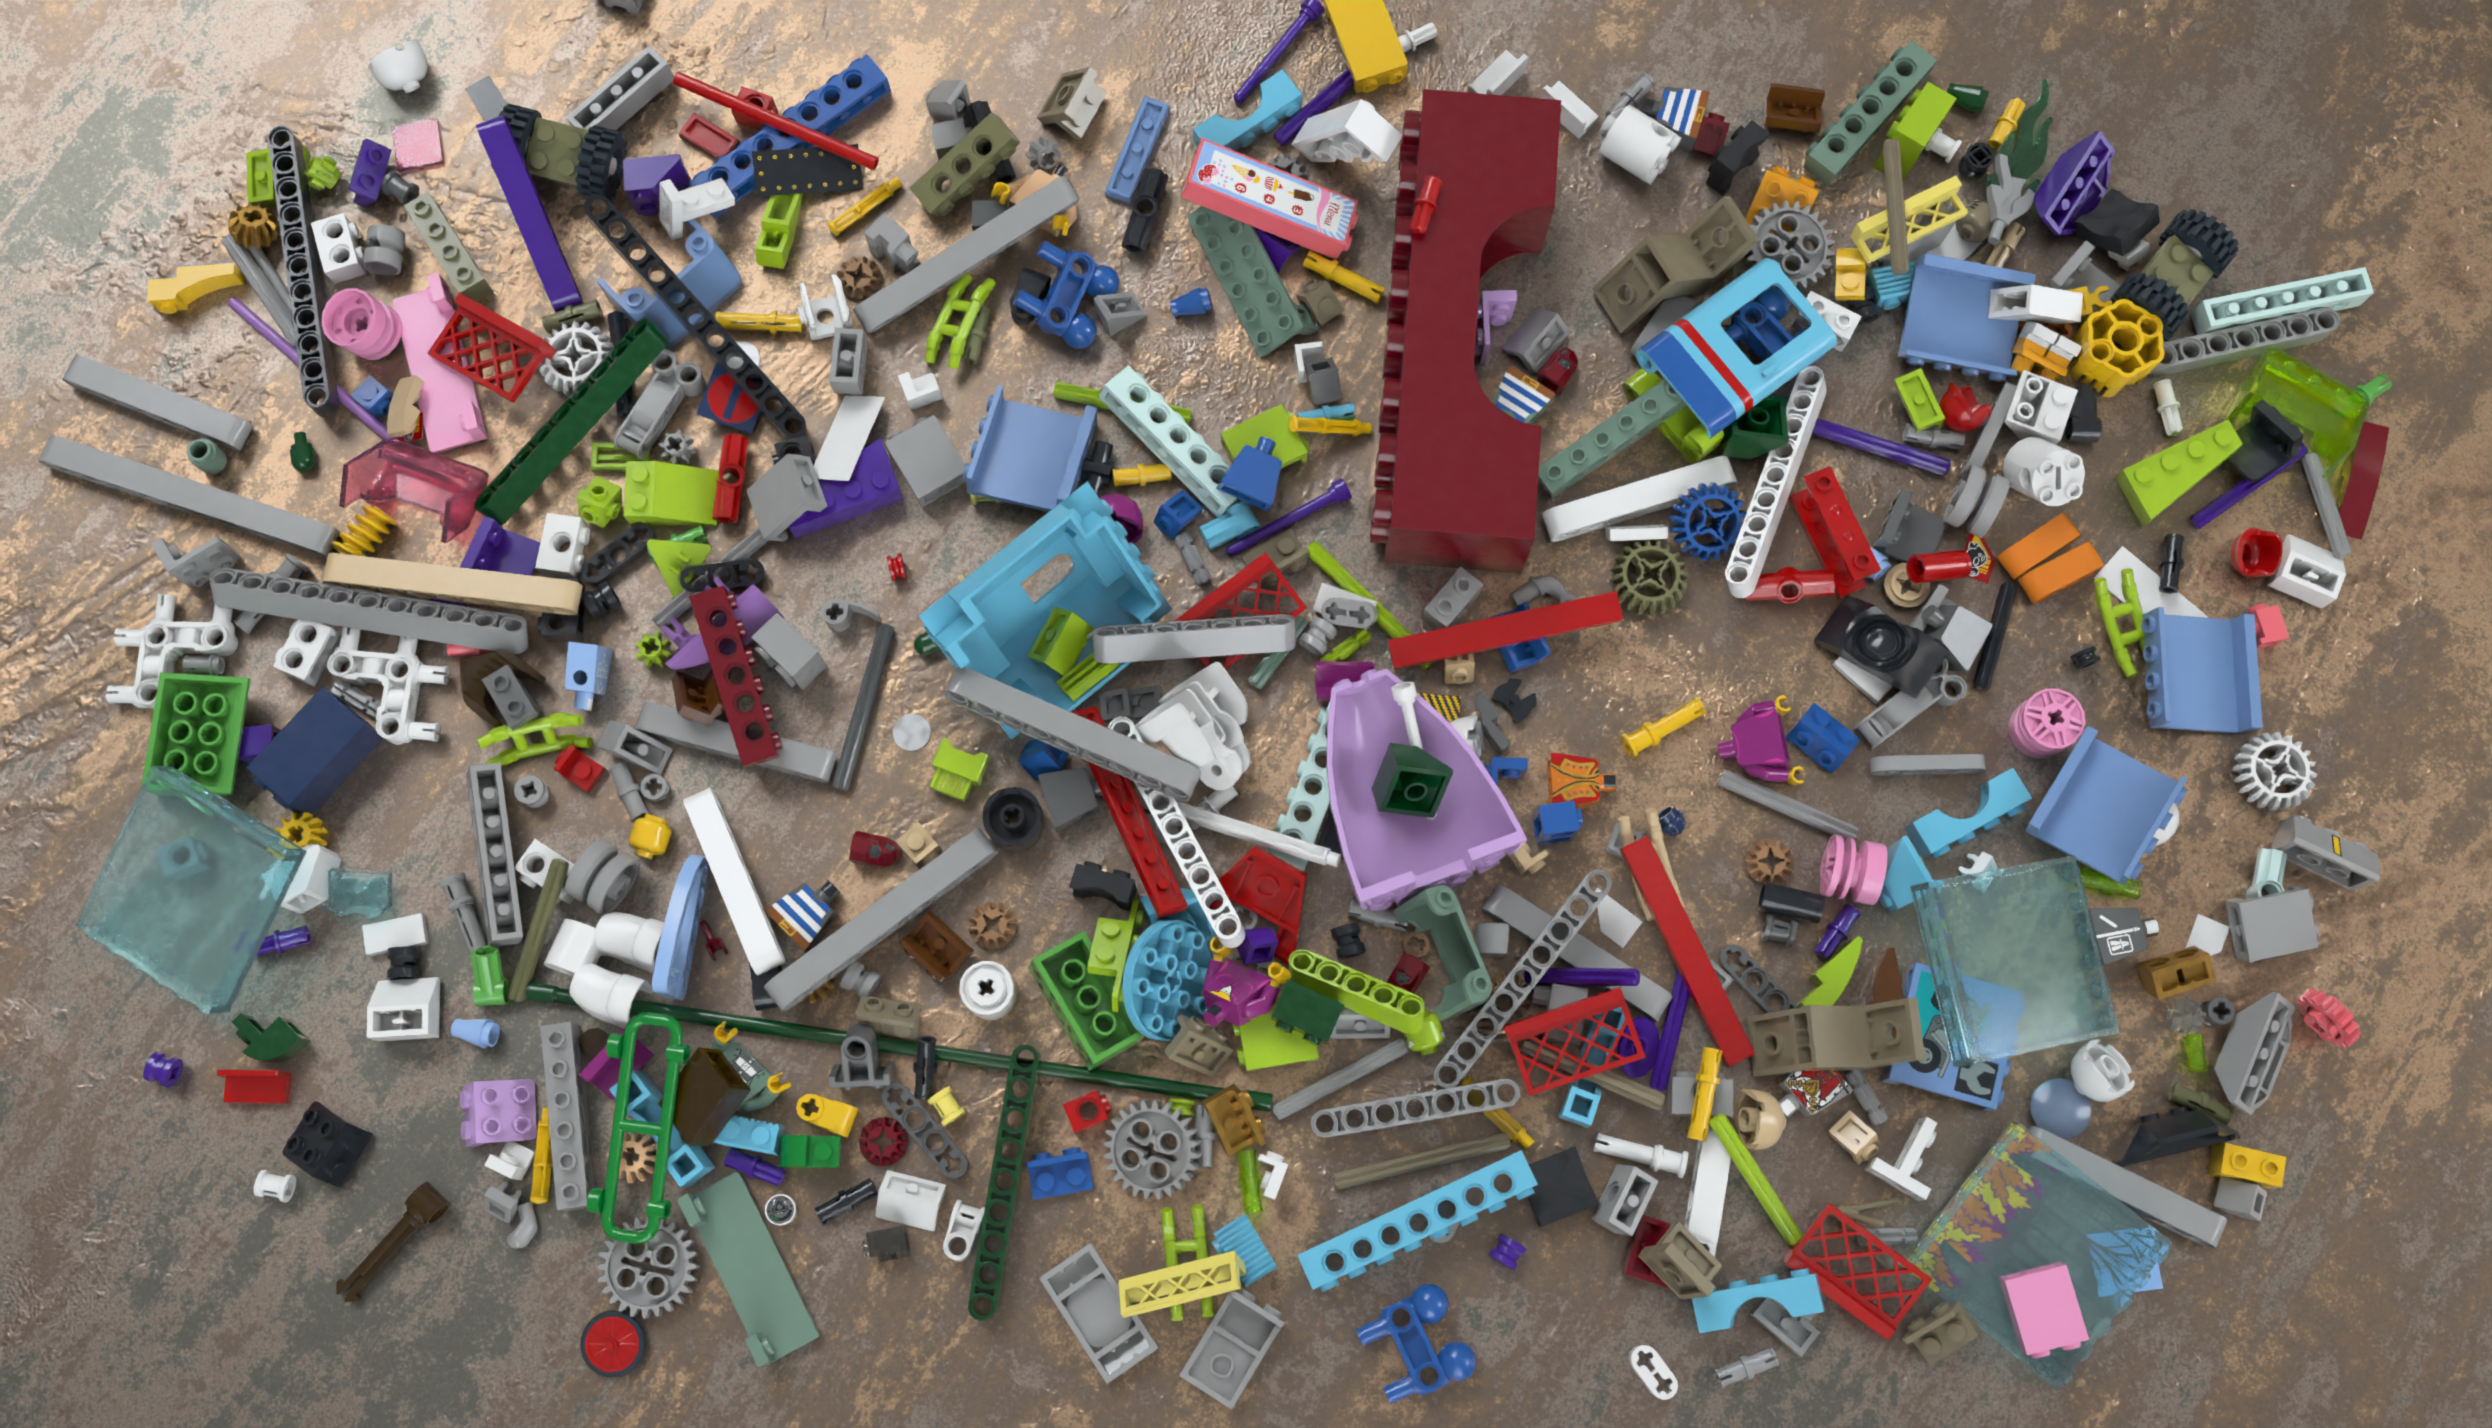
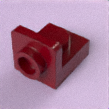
M1710 112L1708 117L1703 116L1698 136L1693 146L1694 150L1714 155L1724 145L1730 123L1724 122L1725 116Z

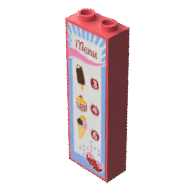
M1204 138L1201 139L1194 153L1181 194L1183 199L1335 260L1338 259L1342 251H1348L1353 238L1352 235H1349L1350 229H1354L1359 214L1355 212L1358 204L1357 200Z

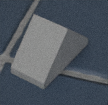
M1133 292L1097 295L1093 299L1095 314L1110 337L1147 315Z

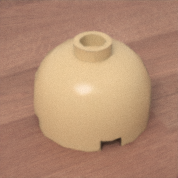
M1742 1089L1743 1093L1735 1095L1733 1098V1117L1728 1118L1732 1126H1735V1131L1749 1151L1769 1148L1776 1144L1785 1129L1786 1117L1779 1101L1770 1093L1755 1089Z

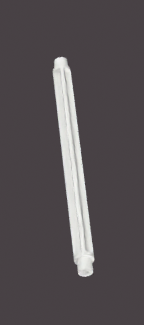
M1134 788L1143 809L1149 810L1139 790ZM1176 801L1188 823L1324 866L1327 864L1334 867L1339 866L1341 854L1332 852L1330 848ZM1169 802L1160 803L1156 809L1164 810L1168 807Z

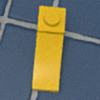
M234 263L177 267L176 278L148 280L147 301L161 313L174 314L178 310H188V304L203 295L227 287L244 285L245 276Z

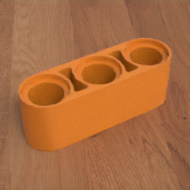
M2065 512L2007 548L1996 558L2011 578L2016 580L2081 536V533Z
M2088 541L2018 578V582L2031 603L2036 604L2098 572L2105 567V564L2092 543Z

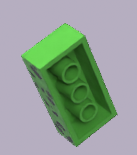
M1083 931L1032 959L1028 968L1087 1069L1090 1071L1138 1044L1144 1038V1035L1133 1026L1126 1012L1124 1002H1120L1118 1012H1112V992L1115 983L1112 976L1087 973L1092 942L1086 932Z

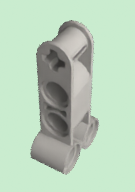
M663 349L651 363L655 375L614 438L613 445L615 448L619 449L622 447L635 454L639 460H642L650 451L686 395L690 397L698 396L706 387L704 377L697 364L684 362L679 365L674 353L667 349ZM665 364H672L668 369H661ZM690 376L696 377L691 382H685V380Z
M1946 658L1917 699L1900 691L1853 727L1854 729L1858 728L1872 745L1871 750L1875 749L1935 702L1941 706L1950 707L1966 695L1967 684L1964 679L1957 675L1948 676L1946 674L1948 669ZM1945 685L1954 688L1955 697L1949 696L1945 692Z

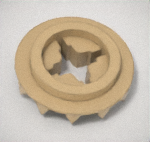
M1901 563L1892 567L1885 576L1882 585L1885 588V597L1890 598L1894 605L1902 606L1905 609L1917 607L1928 597L1930 582L1913 583L1910 581V588L1913 591L1908 590L1906 593L1901 594L1902 585L1899 581L1904 583L1909 579L1906 570L1907 563Z

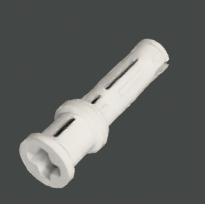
M1599 1132L1596 1135L1595 1141L1607 1145L1594 1144V1152L1647 1164L1652 1171L1664 1170L1675 1173L1681 1179L1685 1174L1689 1155L1687 1151L1678 1153L1664 1149L1663 1145L1660 1144L1654 1145L1653 1148Z

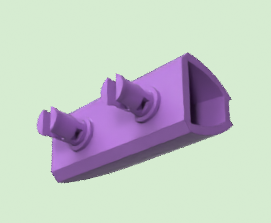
M718 576L713 580L717 587L724 585ZM754 584L740 596L738 594L735 596L738 608L734 609L737 621L742 619L747 632V636L743 637L745 646L754 641L752 636L776 613L784 618ZM709 585L704 588L705 591L713 589ZM720 613L712 621L713 626H724L727 622V614ZM675 616L670 621L677 630V633H674L665 625L660 628L679 647L677 649L678 652L665 663L669 668L679 670L709 662L700 632L697 635H691L676 620ZM726 641L721 647L722 654L729 655L735 652L736 643L734 641Z

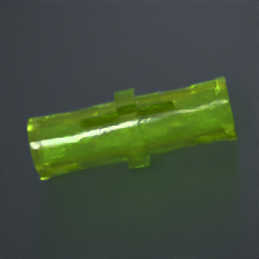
M2081 868L2077 878L2081 879L2077 880L2078 887L2099 890L2107 896L2116 894L2138 900L2141 896L2142 890L2138 889V887H2143L2141 881L2128 879L2125 885H2122L2100 872Z
M1256 1150L1236 1152L1240 1179L1237 1180V1183L1242 1191L1244 1214L1263 1212L1259 1184L1262 1183V1178L1258 1177Z

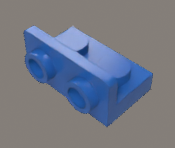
M1080 1147L1062 1150L1063 1155L1051 1157L1050 1152L1032 1155L1033 1161L1026 1162L1029 1171L1033 1200L1093 1190L1094 1186L1088 1152H1081Z

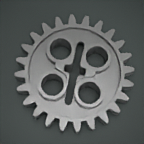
M1786 200L1782 203L1780 209L1776 203H1773L1770 211L1764 207L1760 212L1761 217L1755 215L1751 220L1754 225H1750L1760 242L1747 253L1750 256L1744 263L1756 265L1764 258L1775 260L1780 264L1782 271L1795 286L1798 285L1801 291H1804L1807 288V283L1814 286L1817 283V278L1821 279L1826 274L1823 269H1828L1832 265L1827 259H1831L1835 252L1828 248H1831L1835 241L1829 240L1827 237L1830 236L1833 230H1824L1823 227L1827 223V219L1819 222L1817 220L1819 211L1812 215L1809 214L1810 205L1800 210L1799 201H1796L1792 208H1790ZM1781 223H1788L1792 227V232L1784 231ZM1803 241L1811 242L1814 250L1805 249ZM1788 243L1792 246L1789 251L1785 248ZM1763 244H1771L1774 247L1775 252H1766L1763 248ZM1785 262H1792L1796 267V271H1789L1785 267Z
M1144 1099L1141 1101V1108L1134 1102L1130 1104V1111L1126 1108L1120 1110L1122 1119L1115 1117L1111 1120L1116 1128L1106 1130V1133L1112 1139L1103 1142L1104 1146L1111 1148V1151L1103 1155V1157L1113 1161L1107 1167V1170L1116 1169L1118 1172L1113 1180L1117 1181L1122 1178L1124 1180L1123 1190L1133 1186V1196H1137L1143 1190L1144 1199L1146 1200L1152 1196L1153 1192L1157 1200L1163 1198L1164 1191L1169 1197L1175 1194L1174 1186L1179 1190L1185 1188L1183 1179L1191 1181L1194 1178L1189 1170H1197L1199 1168V1165L1193 1159L1202 1156L1201 1152L1194 1150V1147L1202 1143V1141L1192 1137L1198 1131V1128L1189 1129L1187 1126L1192 1118L1188 1117L1182 1120L1180 1118L1183 1112L1182 1108L1172 1112V1102L1166 1103L1162 1108L1160 1099L1154 1100L1152 1107L1149 1100ZM1140 1121L1148 1125L1150 1130L1148 1136H1144L1139 1132L1138 1125ZM1167 1133L1173 1134L1176 1137V1148H1172L1167 1144ZM1131 1137L1134 1141L1140 1144H1133L1129 1142L1128 1138ZM1151 1143L1154 1144L1153 1149L1157 1151L1154 1155L1151 1154L1152 1149L1148 1147ZM1129 1150H1133L1138 1154L1139 1163L1137 1165L1130 1162L1128 1158ZM1165 1154H1172L1177 1157V1160L1174 1161L1171 1157ZM1157 1162L1165 1165L1167 1169L1166 1176H1161L1157 1173L1155 1168Z
M636 1217L634 1221L635 1227L629 1222H624L623 1228L624 1230L643 1231L647 1227L648 1217L645 1224L640 1217ZM661 1219L658 1233L652 1240L644 1243L645 1249L640 1256H636L633 1253V1243L605 1240V1245L610 1249L609 1252L599 1253V1256L606 1259L605 1264L597 1265V1269L605 1270V1275L597 1280L598 1282H607L608 1284L601 1291L602 1294L613 1293L609 1301L610 1304L621 1302L619 1312H625L631 1307V1317H636L640 1309L643 1318H649L651 1310H653L656 1317L662 1316L663 1306L668 1312L674 1311L673 1301L679 1304L684 1303V1299L681 1296L682 1292H693L687 1284L688 1281L698 1280L697 1277L691 1275V1270L700 1268V1265L692 1263L691 1259L698 1256L699 1252L689 1251V1248L695 1241L683 1240L688 1232L687 1230H681L676 1233L677 1222H672L666 1227L667 1220ZM666 1247H671L674 1251V1259L669 1264H665L661 1258L662 1252ZM626 1257L638 1262H650L653 1266L673 1270L674 1275L669 1276L660 1272L647 1271V1269L625 1264L622 1260ZM630 1269L635 1274V1281L630 1287H627L623 1283V1275ZM658 1277L662 1278L665 1283V1289L659 1295L655 1294L652 1289V1283Z

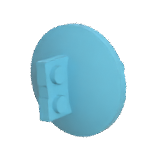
M1174 919L1156 922L1139 936L1127 958L1123 974L1125 1009L1133 1026L1142 1035L1150 1039L1172 1041L1181 1029L1176 1019L1179 1014L1189 1018L1195 1016L1201 1020L1204 1012L1207 1011L1206 1001L1201 996L1209 961L1210 959L1213 960L1203 933L1194 925Z

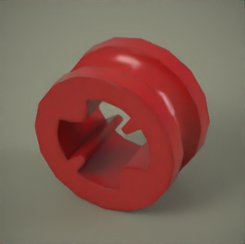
M898 553L895 558L887 556L892 581H897L898 577L907 578L901 553Z

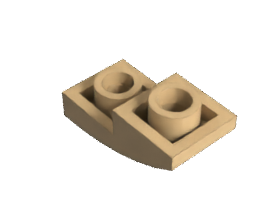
M417 375L400 379L395 388L387 420V434L391 438L408 435L417 425L416 419L421 411L413 406V404L420 398V390L425 383Z

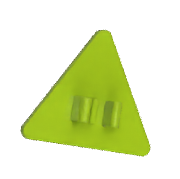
M656 539L647 541V546L673 597H676L684 590L678 582L680 570L688 565L702 564L712 550L710 544ZM690 571L689 576L685 577L684 581L690 582L695 575L694 572Z

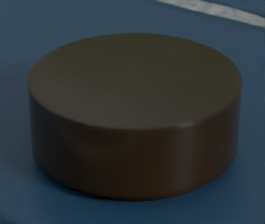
M599 1028L588 1029L582 1034L579 1041L581 1052L586 1057L594 1059L605 1047L610 1035Z

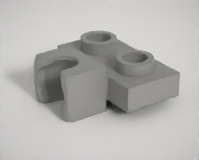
M1764 1297L1750 1314L1799 1357H1802L1820 1334L1808 1322L1812 1320L1816 1313L1792 1317L1782 1304L1771 1298Z

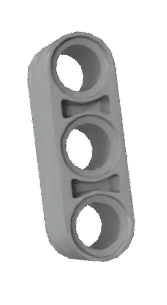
M1688 296L1665 298L1633 344L1629 353L1636 357V350L1692 311L1697 302Z

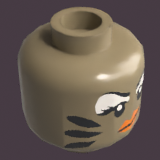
M1973 201L1965 207L1968 211L1967 215L1956 220L1955 225L1962 239L1979 243L1990 235L1993 224L1990 222L1988 202Z

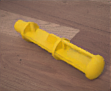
M897 176L887 183L882 182L881 186L856 204L853 203L852 207L834 220L828 221L827 225L831 233L836 236L840 235L841 231L859 218H863L866 213L888 197H892L894 191L903 186L902 182Z
M1293 415L1288 422L1289 430L1293 433L1296 431L1318 432L1319 434L1342 433L1357 437L1360 434L1370 435L1372 432L1371 423H1361L1358 419L1349 421L1326 419L1325 417L1304 418Z
M1465 1077L1459 1082L1457 1087L1476 1083L1470 1077ZM1473 1090L1468 1093L1467 1099L1474 1106L1479 1107L1484 1103L1485 1097L1481 1091ZM1504 1109L1481 1112L1499 1129L1507 1133L1513 1142L1520 1143L1526 1150L1534 1143V1140L1526 1133L1525 1127L1518 1123Z
M542 1108V1117L537 1125L530 1201L536 1204H543L549 1201L552 1150L548 1108Z

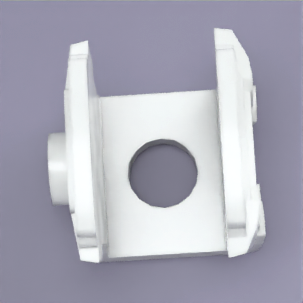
M831 275L834 287L833 296L809 301L804 282L800 283L802 306L797 307L801 324L807 323L811 340L834 336L835 327L852 328L842 282L836 275ZM822 311H829L834 317L831 322L824 324L818 321L817 316Z

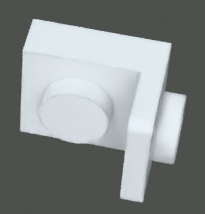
M506 1142L500 1155L490 1154L484 1166L510 1179L522 1181L535 1156V1152L516 1142Z
M1267 1151L1266 1156L1259 1154L1258 1161L1272 1166L1274 1169L1273 1172L1266 1171L1260 1188L1265 1189L1264 1197L1275 1201L1288 1164L1283 1163L1285 1157Z

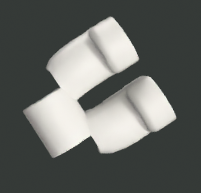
M1219 662L1210 664L1175 686L1158 701L1160 706L1148 713L1135 725V728L1146 743L1155 744L1162 741L1174 757L1197 767L1201 771L1200 780L1214 790L1223 791L1231 788L1239 780L1242 773L1253 763L1250 759V752L1244 743L1242 730L1239 727L1247 721L1248 705L1246 699Z
M619 912L604 914L596 928L575 920L564 919L544 965L573 976L569 993L584 1011L597 1019L625 1029L630 1020V1008L638 990L652 994V986L646 980L632 975H620L597 965L598 959L602 955L611 956L653 974L655 953L661 938L664 922Z

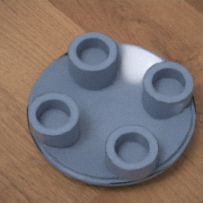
M2062 1078L2051 1079L2036 1087L2032 1092L2030 1111L2036 1127L2044 1129L2062 1139H2070L2081 1134L2088 1126L2091 1118V1104L2087 1096L2082 1095L2076 1090L2074 1082Z

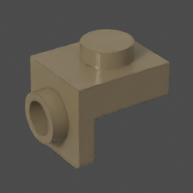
M1313 279L1302 286L1303 291L1297 294L1299 300L1306 303L1317 325L1322 326L1344 311L1328 281Z

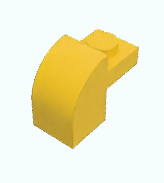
M1837 248L1836 301L1865 300L1867 262L1858 248Z

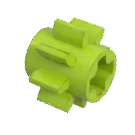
M327 155L321 156L320 159L315 156L312 157L304 171V174L310 178L307 184L318 191L324 189V187L332 189L341 174V171L335 167L337 161Z
M656 631L654 636H648L644 632V638L640 642H635V645L640 650L635 657L639 661L645 659V665L649 669L653 664H659L661 667H664L663 661L667 657H672L671 653L667 651V647L671 645V642L668 639L662 640V635L659 631ZM656 646L658 647L657 651L653 650L651 653L648 652L649 649H655Z

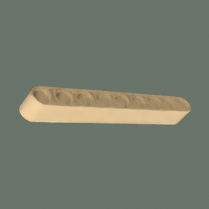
M329 553L327 555L322 583L391 595L562 615H577L583 588L582 584L565 579L339 553Z

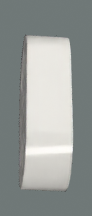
M1638 1345L1630 1351L1629 1363L1649 1392L1654 1397L1662 1400L1672 1398L1677 1393L1678 1382L1659 1354L1647 1345ZM1639 1351L1643 1354L1650 1353L1651 1357L1648 1359V1362L1653 1367L1651 1371L1645 1365H1637L1636 1362L1639 1360L1637 1354ZM1657 1373L1661 1379L1670 1380V1383L1667 1385L1669 1389L1667 1393L1664 1391L1657 1392L1656 1387L1659 1384L1653 1376Z

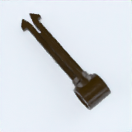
M429 1182L420 1185L407 1198L405 1202L407 1211L403 1214L404 1217L345 1281L343 1279L337 1281L336 1294L343 1293L362 1276L350 1289L344 1300L345 1302L359 1301L361 1296L358 1293L417 1229H420L423 1224L429 1226L436 1222L448 1210L451 1203Z

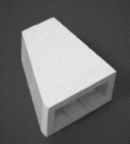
M2038 285L1991 289L1988 318L2053 324L2081 322L2083 293Z

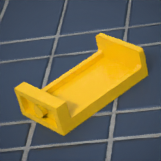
M1323 0L1324 14L1326 18H1330L1354 80V90L1356 93L1372 92L1378 86L1387 83L1396 84L1407 77L1408 62L1383 0Z

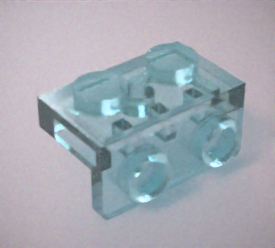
M345 868L330 869L328 871L329 900L322 904L323 911H333V914L338 916L351 913H362V916L367 918L381 916V914L392 907V872Z

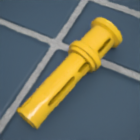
M1696 697L1652 723L1644 722L1641 724V728L1628 735L1622 734L1620 742L1628 756L1634 759L1638 756V752L1645 748L1657 746L1665 735L1706 714V709L1701 710L1705 706Z

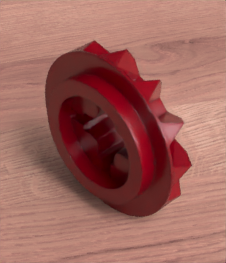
M889 1117L872 1119L862 1129L859 1138L860 1152L868 1162L874 1165H892L898 1162L907 1150L908 1136L906 1130L898 1121ZM883 1128H885L886 1138L896 1141V1143L886 1145L883 1155H881L880 1145L871 1142V1139L880 1138Z

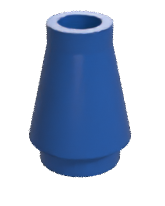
M1197 287L1176 299L1170 300V307L1174 317L1179 315L1207 314L1208 310L1213 309L1207 287L1202 289Z

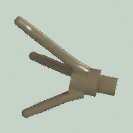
M1896 1197L1848 1207L1840 1205V1208H1837L1854 1221L1884 1226V1220L1859 1215L1858 1212L1897 1204L1900 1202V1199ZM1831 1212L1827 1217L1837 1219L1836 1223L1842 1224L1839 1218ZM1845 1223L1847 1231L1854 1230ZM1880 1254L1873 1255L1874 1259L1884 1270L1890 1268Z

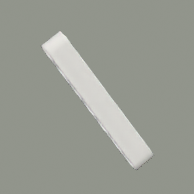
M1718 456L1555 506L1543 512L1542 517L1551 542H1558L1669 508L1674 504H1682L1683 502L1680 501L1679 495L1683 494L1689 497L1688 488L1693 487L1697 490L1699 483H1704L1708 487L1710 482L1717 483L1718 488L1721 485H1725L1729 489L1737 484V480L1728 456Z
M709 787L683 799L685 808L755 974L758 976L786 963L713 789Z

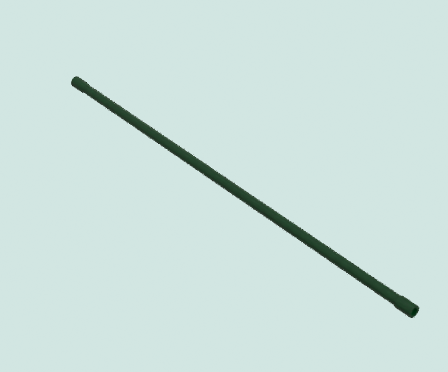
M530 982L527 987V1000L579 1006L570 996V989ZM637 999L633 1000L630 1008V1014L634 1015L645 1012L666 1014L674 1017L677 1021L714 1027L726 1021L727 1023L724 1028L727 1029L737 1028L740 1031L840 1046L848 1032ZM876 1036L878 1051L917 1057V1042ZM853 1041L856 1046L864 1047L862 1042ZM942 1045L935 1046V1060L1009 1071L1011 1056ZM1018 1057L1020 1065L1024 1068L1033 1064L1034 1059ZM1042 1060L1039 1070V1076L1204 1100L1225 1089L1095 1068L1089 1071L1087 1067ZM1246 1090L1254 1103L1251 1109L1271 1111L1273 1094Z

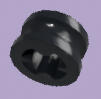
M2095 646L2070 656L2071 660H2075L2077 663L2075 666L2076 670L2086 668L2101 661L2100 656L2095 655L2097 650Z

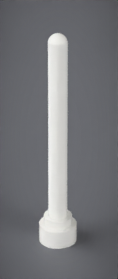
M1403 682L1391 687L1394 701H1397L1398 705L1402 708L1409 744L1411 746H1418L1423 750L1413 706L1417 696L1415 683ZM1436 812L1434 818H1429V817H1426V818H1427V819H1430V820L1435 819L1436 816H1437V812Z

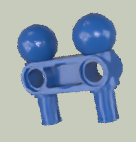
M1044 240L1036 256L1058 267L1057 275L1049 292L1042 301L1021 289L1016 295L1013 305L1034 315L1035 323L1038 324L1043 332L1062 336L1064 341L1072 348H1087L1094 342L1097 328L1094 320L1088 315L1075 314L1085 291L1092 298H1095L1097 295L1116 294L1120 282L1117 272L1110 266L1097 265L1088 253L1076 252L1072 249L1064 252ZM1073 263L1081 267L1082 274L1074 271ZM1051 311L1058 315L1059 323L1051 320Z
M1771 286L1758 295L1754 301L1743 306L1732 317V324L1724 331L1734 343L1742 339L1763 362L1808 328L1798 331L1792 337L1778 322L1788 313L1790 303L1788 297L1779 287ZM1745 317L1754 319L1756 323L1748 322ZM1822 355L1814 362L1821 360L1824 357V355Z
M1435 1284L1420 1285L1413 1291L1410 1298L1408 1296L1381 1309L1382 1313L1379 1314V1318L1356 1329L1363 1346L1388 1334L1390 1337L1393 1336L1409 1370L1407 1371L1408 1375L1383 1387L1390 1404L1414 1393L1424 1396L1434 1392L1440 1387L1449 1384V1380L1455 1382L1467 1380L1476 1369L1477 1359L1475 1352L1464 1342L1454 1341L1447 1343L1441 1348L1438 1356L1422 1323L1433 1324L1439 1322L1445 1317L1449 1307L1447 1294ZM1401 1308L1409 1312L1411 1318L1407 1325L1398 1326L1393 1321L1392 1316L1397 1309ZM1424 1367H1433L1437 1371L1438 1378L1434 1383L1427 1384L1420 1378V1372Z

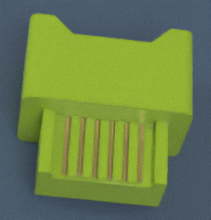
M942 738L931 764L933 769L936 770L930 784L931 790L966 802L972 785L978 787L981 785L991 761L989 755L982 752L971 755L953 748L948 739Z

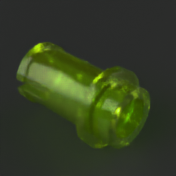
M2203 1034L2183 1035L2187 1062L2184 1063L2185 1067H2188V1071L2191 1073L2208 1071L2207 1065L2210 1064V1061L2206 1060Z

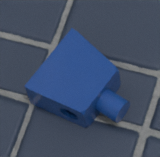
M1261 436L1255 448L1244 445L1216 489L1266 512L1273 503L1282 466L1281 460L1271 456L1276 443L1267 437Z

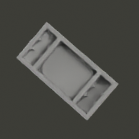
M1091 1243L1039 1278L1106 1384L1159 1348L1139 1315L1126 1318L1121 1315L1119 1285Z

